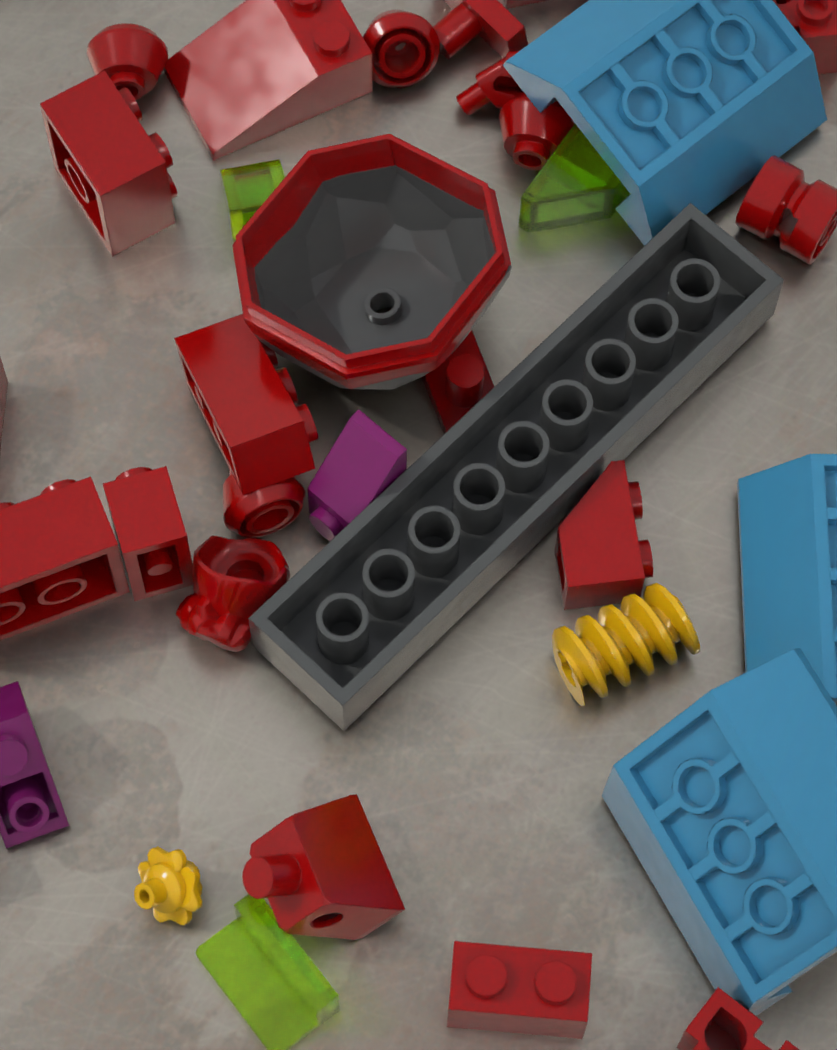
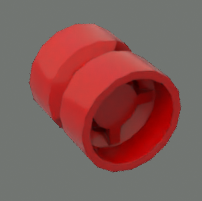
M773 155L763 165L751 184L737 213L735 223L765 241L773 236L779 237L781 250L811 265L820 255L837 227V189L820 179L811 184L806 183L803 170Z

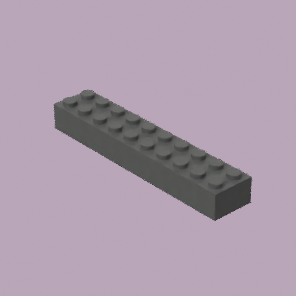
M690 203L249 617L252 646L345 731L573 510L611 461L624 460L774 314L784 279Z

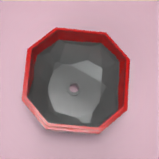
M392 134L307 151L235 236L236 241L232 245L245 323L258 340L283 358L337 387L346 389L393 390L435 370L458 348L485 314L509 278L512 268L495 190L491 189L488 183ZM392 308L386 313H377L380 309Z

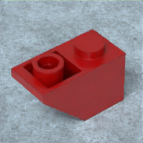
M624 460L611 461L558 527L554 553L564 610L621 604L623 597L629 594H636L641 597L645 578L653 577V559L650 543L648 540L638 541L635 520L642 519L643 517L640 486L638 481L628 482Z

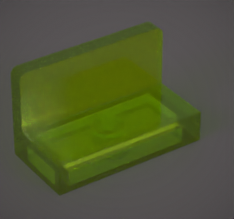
M248 894L234 904L237 919L196 949V955L200 963L266 1050H289L340 1011L339 995L292 934H286L279 927L273 910L264 898L256 899Z

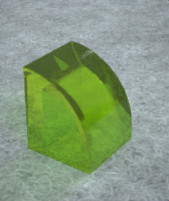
M279 159L219 170L233 240L236 239L235 236L285 178Z

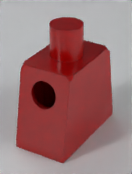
M357 794L296 813L283 820L251 844V858L246 862L242 873L243 885L251 897L256 899L268 898L277 923L286 934L358 940L364 938L405 910Z

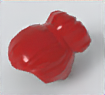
M213 535L194 551L192 563L194 594L187 596L180 603L176 611L181 627L192 636L204 641H210L222 649L232 652L244 650L251 641L249 617L290 579L289 566L282 552L273 542L262 540L261 538L236 540Z

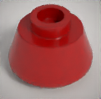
M403 10L383 12L373 19L363 35V39L372 52V80L382 86L390 88L412 86L427 77L438 61L440 44L437 33L426 19L417 14Z
M124 23L108 26L94 36L87 46V57L94 75L105 70L118 91L126 87L135 100L154 89L167 63L168 49L165 43L152 30L141 25Z
M525 93L517 95L506 102L499 114L505 151L517 165L529 170H542L547 166L556 164L575 141L580 130L558 101L540 113Z
M230 470V476L223 484V521L230 531L246 538L263 537L285 528L300 515L306 491L295 477L243 495Z

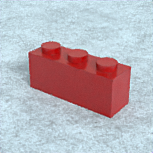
M243 314L174 338L187 385L243 495L316 469L309 443L319 438L310 410L306 404L295 406L298 403V397L289 372L285 367L275 370L279 367L275 352L258 340L245 323Z

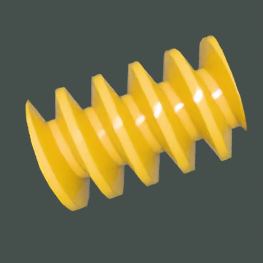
M659 583L646 586L643 598L636 594H629L623 597L621 610L612 604L601 607L598 612V622L589 615L577 618L575 633L566 626H560L554 629L552 634L553 653L560 676L571 695L581 706H585L583 686L588 684L599 697L604 698L608 696L606 676L611 673L622 686L627 687L631 685L629 665L635 663L646 676L653 675L654 664L652 654L656 652L662 656L668 665L676 664L677 653L675 643L679 641L691 654L695 655L700 652L697 632L684 606L675 595H672Z

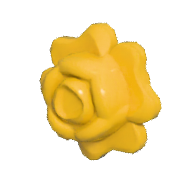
M158 846L150 849L148 860L139 863L137 867L142 883H139L134 889L135 901L143 909L153 908V915L160 923L171 920L180 925H186L192 920V912L200 909L203 903L201 899L202 884L200 882L199 869L193 862L187 860L185 853L180 849L167 852Z

